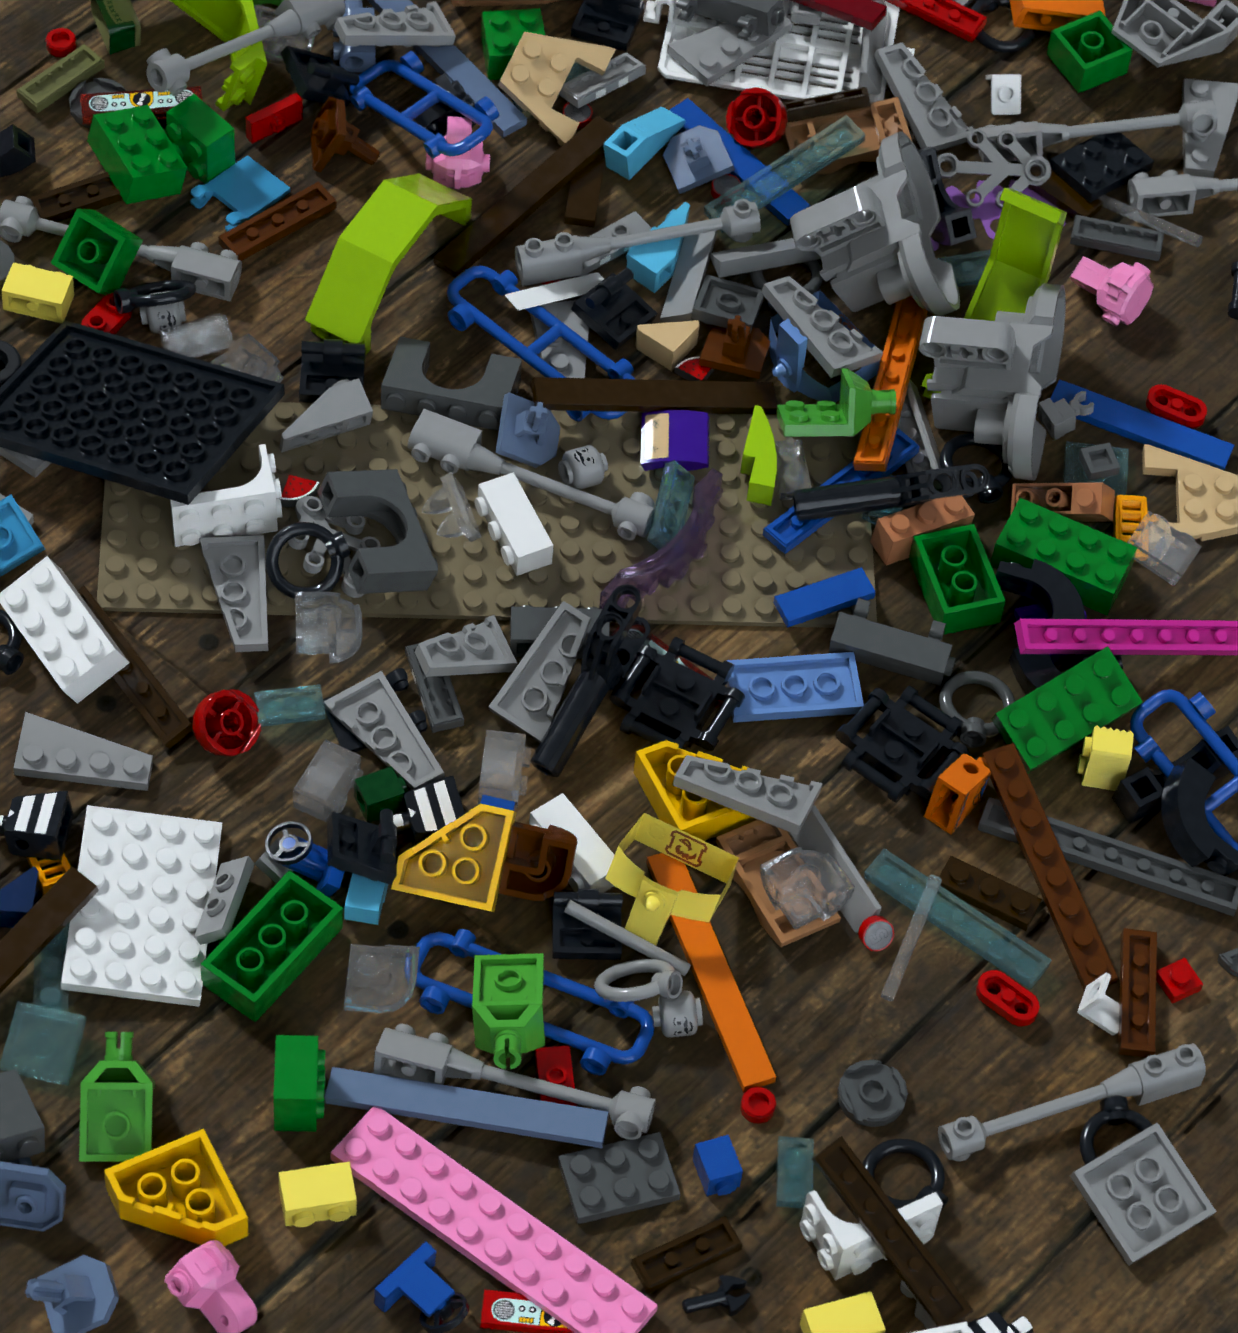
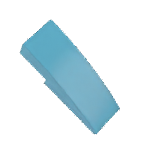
M352 873L345 902L344 919L378 925L388 884L373 881L367 877Z

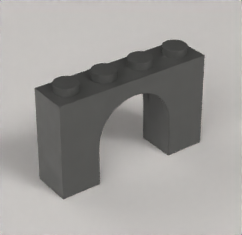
M399 337L381 385V409L420 416L423 409H427L466 425L499 431L504 395L509 392L517 395L521 383L522 359L491 353L485 373L479 382L463 389H447L431 383L425 377L430 366V342Z
M398 470L327 472L317 492L327 517L363 516L374 519L383 524L392 533L397 544L388 547L357 549L348 566V571L357 594L428 590L438 573V563L431 553L427 536L422 531L417 519L416 509L412 507L406 485L402 482Z
M17 1069L0 1073V1161L10 1162L45 1152V1127Z

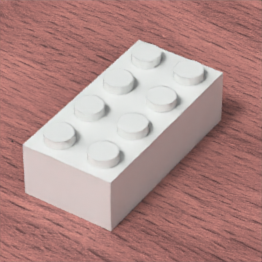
M48 556L0 592V604L62 691L77 704L130 663L62 569Z

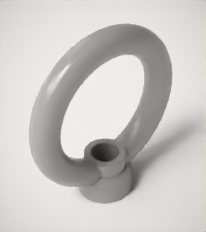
M637 959L619 963L603 971L596 978L594 988L600 997L615 1002L639 1001L658 994L665 998L675 999L682 991L683 979L681 974L675 971L674 967L668 962L657 959ZM655 973L651 983L631 988L609 986L611 982L627 975Z

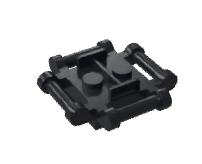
M678 637L672 640L665 656L658 654L655 649L648 645H642L636 654L638 658L619 688L613 690L609 697L613 704L629 712L621 723L620 731L628 735L633 733L653 744L668 740L679 744V748L686 750L687 747L691 748L692 744H695L708 751H713L719 742L717 737L734 709L740 707L745 699V695L737 688L725 686L732 675L734 664L726 660L722 663L685 645V640ZM680 656L717 674L715 679L712 680L677 663L678 657ZM648 665L654 667L642 688L639 698L631 697V692ZM719 700L723 701L722 706L707 730L701 731Z
M910 685L903 691L896 702L892 701L884 690L875 688L869 694V700L848 724H842L835 732L837 739L851 749L843 759L841 766L849 772L854 770L888 794L887 798L895 803L904 794L908 796L911 791L925 800H930L938 776L962 754L970 756V751L964 744L952 741L961 730L964 722L956 716L950 717L920 697L918 691ZM912 706L945 729L942 733L938 732L907 711V708ZM879 709L883 714L870 727L869 733L862 739L857 735V732ZM944 754L947 755L928 779H923Z

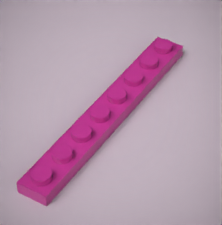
M1019 619L1014 623L1020 654L1094 655L1108 646L1113 655H1238V621Z

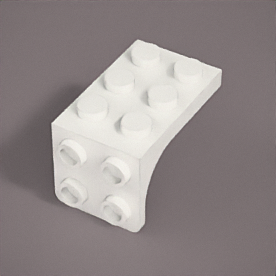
M265 444L259 445L260 471L249 483L234 488L201 492L189 505L170 499L175 547L196 545L199 543V538L256 536L278 531L277 518L283 517L280 498H282L279 478L276 479L274 474L276 472L274 454H267Z
M815 1190L807 1193L800 1229L807 1241L812 1240L818 1250L817 1257L825 1271L830 1270L835 1280L850 1273L854 1275L861 1274L869 1269L872 1263L882 1258L887 1260L861 1224L848 1223L838 1219L829 1212ZM934 1192L897 1210L921 1242L925 1244L934 1236L943 1202L938 1194Z

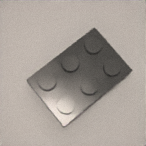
M660 1132L640 1136V1138L635 1140H623L603 1145L602 1148L594 1147L558 1156V1164L577 1224L680 1200V1191Z

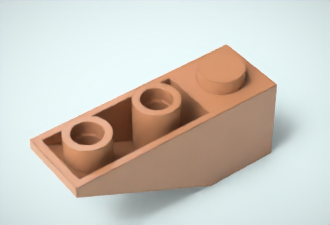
M1103 482L1013 483L1011 513L1019 498H1022L1074 521L1113 522L1115 490Z

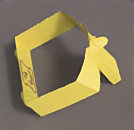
M643 813L618 845L605 879L623 892L636 898L625 929L657 946L670 915L704 922L711 920L731 886L739 857ZM636 840L726 883L722 894L717 895L700 894L685 890L678 892L644 876L645 872L637 867L623 852Z

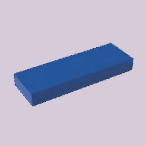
M860 567L774 596L773 603L788 628L856 605L858 598L867 601L874 599L876 591L864 570Z

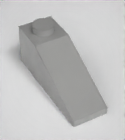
M348 379L340 380L333 384L332 387H329L281 434L279 446L281 453L370 425L373 409L360 379L352 381Z

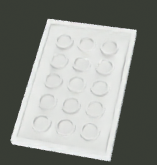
M87 805L78 871L97 885L99 891L70 921L60 990L200 1007L203 985L200 964L206 959L208 943L200 945L194 938L216 879L222 822Z

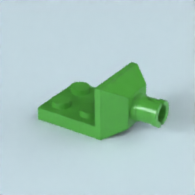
M841 368L840 404L829 400L818 401L817 404H804V402L795 400L787 401L785 405H777V418L784 437L855 436L871 422V415L895 414L896 392L895 389H871L866 380L848 368Z
M544 953L475 955L472 998L475 1046L480 1050L494 1054V1063L501 1069H506V1059L508 1057L510 1058V1069H514L521 1063V1053H527L545 1046L543 1016Z
M105 1032L106 1055L104 1060H100L81 1081L79 1161L124 1162L152 1150L153 1089H155V1080L138 1060H133L132 1038L134 1032H121L120 1049L118 1048V1032Z

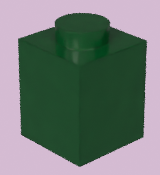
M392 766L354 779V797L366 822L380 819V811L383 809H390L393 811V814L403 811V795L408 792L403 777L397 778Z

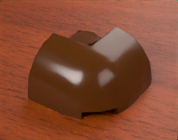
M514 821L507 857L503 865L499 894L531 901H545L547 898L554 896V892H561L567 887L572 875L578 843L577 837L573 833L554 825H549L547 829Z

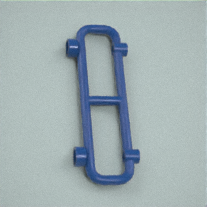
M412 51L400 58L401 62L390 59L374 64L359 75L358 85H350V93L352 94L350 100L358 111H362L368 106L424 142V149L433 159L441 153L446 156H458L471 150L490 135L493 130V121L499 117L498 109L488 97L485 96L476 102L474 108L420 75L424 71V66L418 56ZM392 71L428 94L400 113L373 96L365 85L379 75ZM441 101L480 125V128L462 141L449 144L440 133L433 134L414 122L413 119Z
M472 266L463 271L448 285V300L454 306L448 311V319L454 328L459 331H465L473 323H476L544 377L566 378L538 356L555 340L562 337L605 370L610 379H635L632 376L634 373L633 366L628 360L620 359L615 363L540 305L525 310L550 329L526 347L459 294V291L475 278H484L489 281L495 292L499 295L521 291L516 287L518 280L510 270H505L499 274L486 266ZM565 410L575 421H582L590 413L607 420L617 419L627 413L621 411Z
M1172 689L1161 690L1138 706L1132 714L1130 730L1134 733V738L1139 743L1134 749L1145 763L1152 759L1166 778H1168L1175 766L1145 731L1143 722L1148 715L1162 704L1167 702L1174 703L1235 776L1205 800V814L1212 830L1238 851V843L1212 813L1213 810L1238 792V759L1206 721L1216 711L1201 692L1188 699L1179 691Z
M466 929L457 930L455 936L442 932L430 933L422 937L417 943L408 961V978L413 985L424 990L419 1003L425 1010L431 1013H444L449 1001L472 1009L473 994L426 977L421 973V966L429 950L434 946H443L448 948L452 954L461 958H466L467 956L475 958V955L502 954L474 944L476 940L475 935ZM544 970V985L607 1008L616 1017H631L641 1024V1029L633 1047L625 1051L544 1021L545 1037L584 1051L580 1065L584 1070L594 1075H604L610 1062L623 1065L631 1064L643 1056L652 1039L655 1028L653 1017L647 1010L634 1004V1001L615 1002L600 997L595 989Z

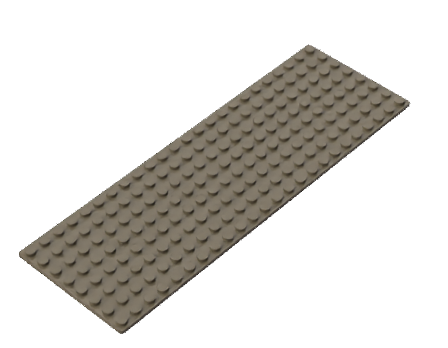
M278 402L199 492L239 487L252 481L260 471V444L266 445L267 454H274L276 472L274 474L276 479L279 478L281 494L289 475L320 482L321 486L327 472L398 470L402 482L406 485L412 507L416 509L417 519L422 531L427 536L431 553L438 563V573L428 590L369 593L359 598H353L342 591L341 584L344 578L342 572L336 586L324 596L313 600H297L281 593L272 584L266 570L267 615L485 620V618L495 615L497 620H510L511 606L555 607L560 606L565 601L574 608L597 607L603 609L616 587L629 584L636 587L640 592L642 606L638 616L646 619L649 624L786 627L773 603L774 596L860 567L864 570L875 590L873 546L870 543L872 537L871 512L836 516L787 554H784L763 536V529L794 506V490L819 487L854 460L862 430L859 431L855 436L784 437L777 415H766L774 436L777 452V473L771 506L746 501L751 475L740 473L752 414L708 413L710 416L709 468L681 473L678 472L675 466L644 471L641 465L642 413L644 412H627L623 416L611 420L601 419L590 413L582 421H575L565 410H551L560 426L556 457L537 468L495 453L499 431L472 426L482 430L481 445L503 458L505 462L561 483L563 482L559 475L558 463L562 461L563 454L572 449L591 445L599 453L605 455L608 462V470L605 471L601 484L581 489L582 491L617 503L624 497L630 498L634 492H642L650 496L655 502L654 519L646 537L643 538L636 535L633 540H625L618 535V528L613 526L611 515L519 481L554 546L552 564L516 576L511 565L507 566L505 564L498 540H492L488 531V522L485 516L481 517L478 514L475 506V498H478V484L504 475L474 470L465 471L460 468L457 473L452 474L443 470L440 466L441 461L430 457L427 462L417 461L411 455L412 450L408 449V441L419 416L381 409V405H371L373 414L370 425L281 453L279 448L281 434L313 403ZM106 479L97 602L104 611L222 614L200 544L175 547L170 499ZM282 507L283 517L277 518L278 531L261 534L264 535L265 559L268 546L273 537L286 526L299 522L295 507ZM364 517L366 521L362 533L358 535H352L345 528L328 523L331 529L339 532L342 531V533L361 540L368 536L374 537L379 540L380 547L397 545L394 536L383 524L368 517ZM309 536L307 546L302 550L293 549L286 542L280 551L278 561L280 571L284 578L295 586L311 587L317 585L327 576L330 570L331 557L327 549L324 554V564L319 573L311 574L303 568L305 555L312 551L317 539L316 537ZM350 549L352 555L349 558L352 561L356 551ZM624 594L618 599L617 603L621 608H630L635 604L636 598L632 594ZM875 594L874 599L868 600L871 603L867 620L877 622ZM856 605L791 627L835 628L839 612L853 615Z

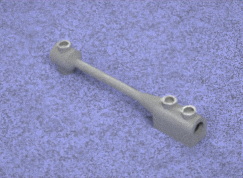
M283 0L274 11L277 17L268 22L264 27L187 59H184L183 56L177 53L171 55L167 48H163L146 60L148 64L146 72L148 81L157 92L169 90L172 96L178 95L188 87L186 82L190 78V70L269 37L298 36L303 34L308 40L321 32L320 26L325 25L328 30L334 29L336 18L342 17L345 13L344 0Z
M1193 100L1182 104L1179 113L1075 126L1038 123V121H1017L1014 124L998 126L990 124L977 129L985 132L986 139L1007 162H1013L1018 160L1009 149H1001L997 144L998 136L1005 130H1010L1016 135V140L1030 156L1043 157L1042 148L1075 137L1180 125L1185 133L1195 132L1199 136H1207L1217 129V110L1213 100L1201 102ZM977 134V144L982 142V137ZM1002 136V142L1005 145L1012 143L1010 136ZM978 149L982 162H990Z
M1167 170L1161 176L1149 177L1147 173L1140 172L1128 180L1127 197L1135 219L1193 214L1196 200L1216 195L1220 192L1238 190V178L1219 180L1217 178L1190 176V174L1178 175L1175 170Z
M18 196L15 202L5 199L0 207V236L9 242H19L22 236L30 237L35 230L64 236L69 226L39 218L37 208L33 206V202L24 196ZM200 242L192 243L191 247L183 245L180 247L146 246L141 244L136 256L146 258V260L170 271L171 280L192 282L196 286V293L230 302L239 283L242 271V261L238 260L236 253L231 250H222L220 255L209 253L208 247Z
M739 199L733 206L724 207L719 218L618 237H579L567 232H561L556 235L555 239L546 241L530 238L524 245L515 247V265L522 286L581 276L582 263L609 253L610 250L723 230L728 237L736 242H746L751 239L753 233L760 232V215L755 202Z
M423 409L411 431L408 449L412 450V457L419 462H427L430 457L441 461L440 466L443 470L452 474L457 473L459 468L465 471L474 470L498 475H507L514 472L519 481L611 515L613 526L618 528V535L625 540H633L636 535L645 538L652 525L655 515V502L645 493L634 492L630 498L624 497L617 503L507 463L503 458L481 445L482 430L427 409Z
M398 1024L395 1030L385 1028L375 1050L373 1074L441 1085L444 1084L446 1078L486 1079L590 1108L608 1111L612 1124L615 1125V1132L628 1140L640 1138L642 1132L647 1134L654 1114L656 1099L650 1098V1092L643 1087H633L630 1092L621 1090L614 1098H608L485 1065L484 1062L455 1049L453 1045L449 1044V1040L445 1035L431 1033L429 1038L416 1036L415 1030L407 1024Z
M1194 1043L1184 1044L1176 1049L1158 1055H1150L1146 1059L1131 1063L1127 1068L1101 1082L1100 1085L985 1123H981L974 1116L960 1117L954 1122L938 1127L940 1145L949 1160L964 1161L970 1157L971 1153L984 1149L987 1136L1103 1098L1134 1096L1138 1106L1201 1086L1206 1073L1204 1058Z

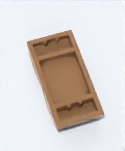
M898 97L873 102L870 107L789 122L784 133L796 174L807 175L832 174L848 164L861 161L876 162L882 139L900 131L904 132L912 141Z
M756 820L716 837L718 848L739 857L733 880L746 893L761 926L780 947L840 922V915L786 830L761 820Z

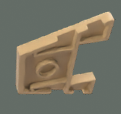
M524 32L498 86L524 111H529L540 122L539 125L546 132L549 131L558 139L557 143L562 147L574 136L579 122L553 110L552 107L574 62L603 76L616 49Z
M1144 444L1142 450L1143 474L1176 478L1177 523L1147 521L1148 552L1157 550L1158 546L1170 544L1171 547L1183 545V542L1199 538L1200 541L1238 534V475Z

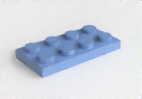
M854 652L726 660L734 664V670L727 682V687L737 688L745 695L741 706L736 707L732 713L733 723L857 714L864 706Z

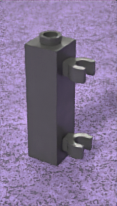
M678 0L676 3V7L682 9L681 13L677 16L678 19L689 22L694 14L734 25L742 28L738 38L747 41L752 39L755 32L770 36L777 27L783 24L785 19L783 0Z
M861 598L857 600L853 615L839 612L830 640L829 653L854 652L857 662L939 686L942 685L944 675L951 677L956 658L950 656L953 645L941 642L946 623L933 620L929 636L924 637L867 620L871 601Z

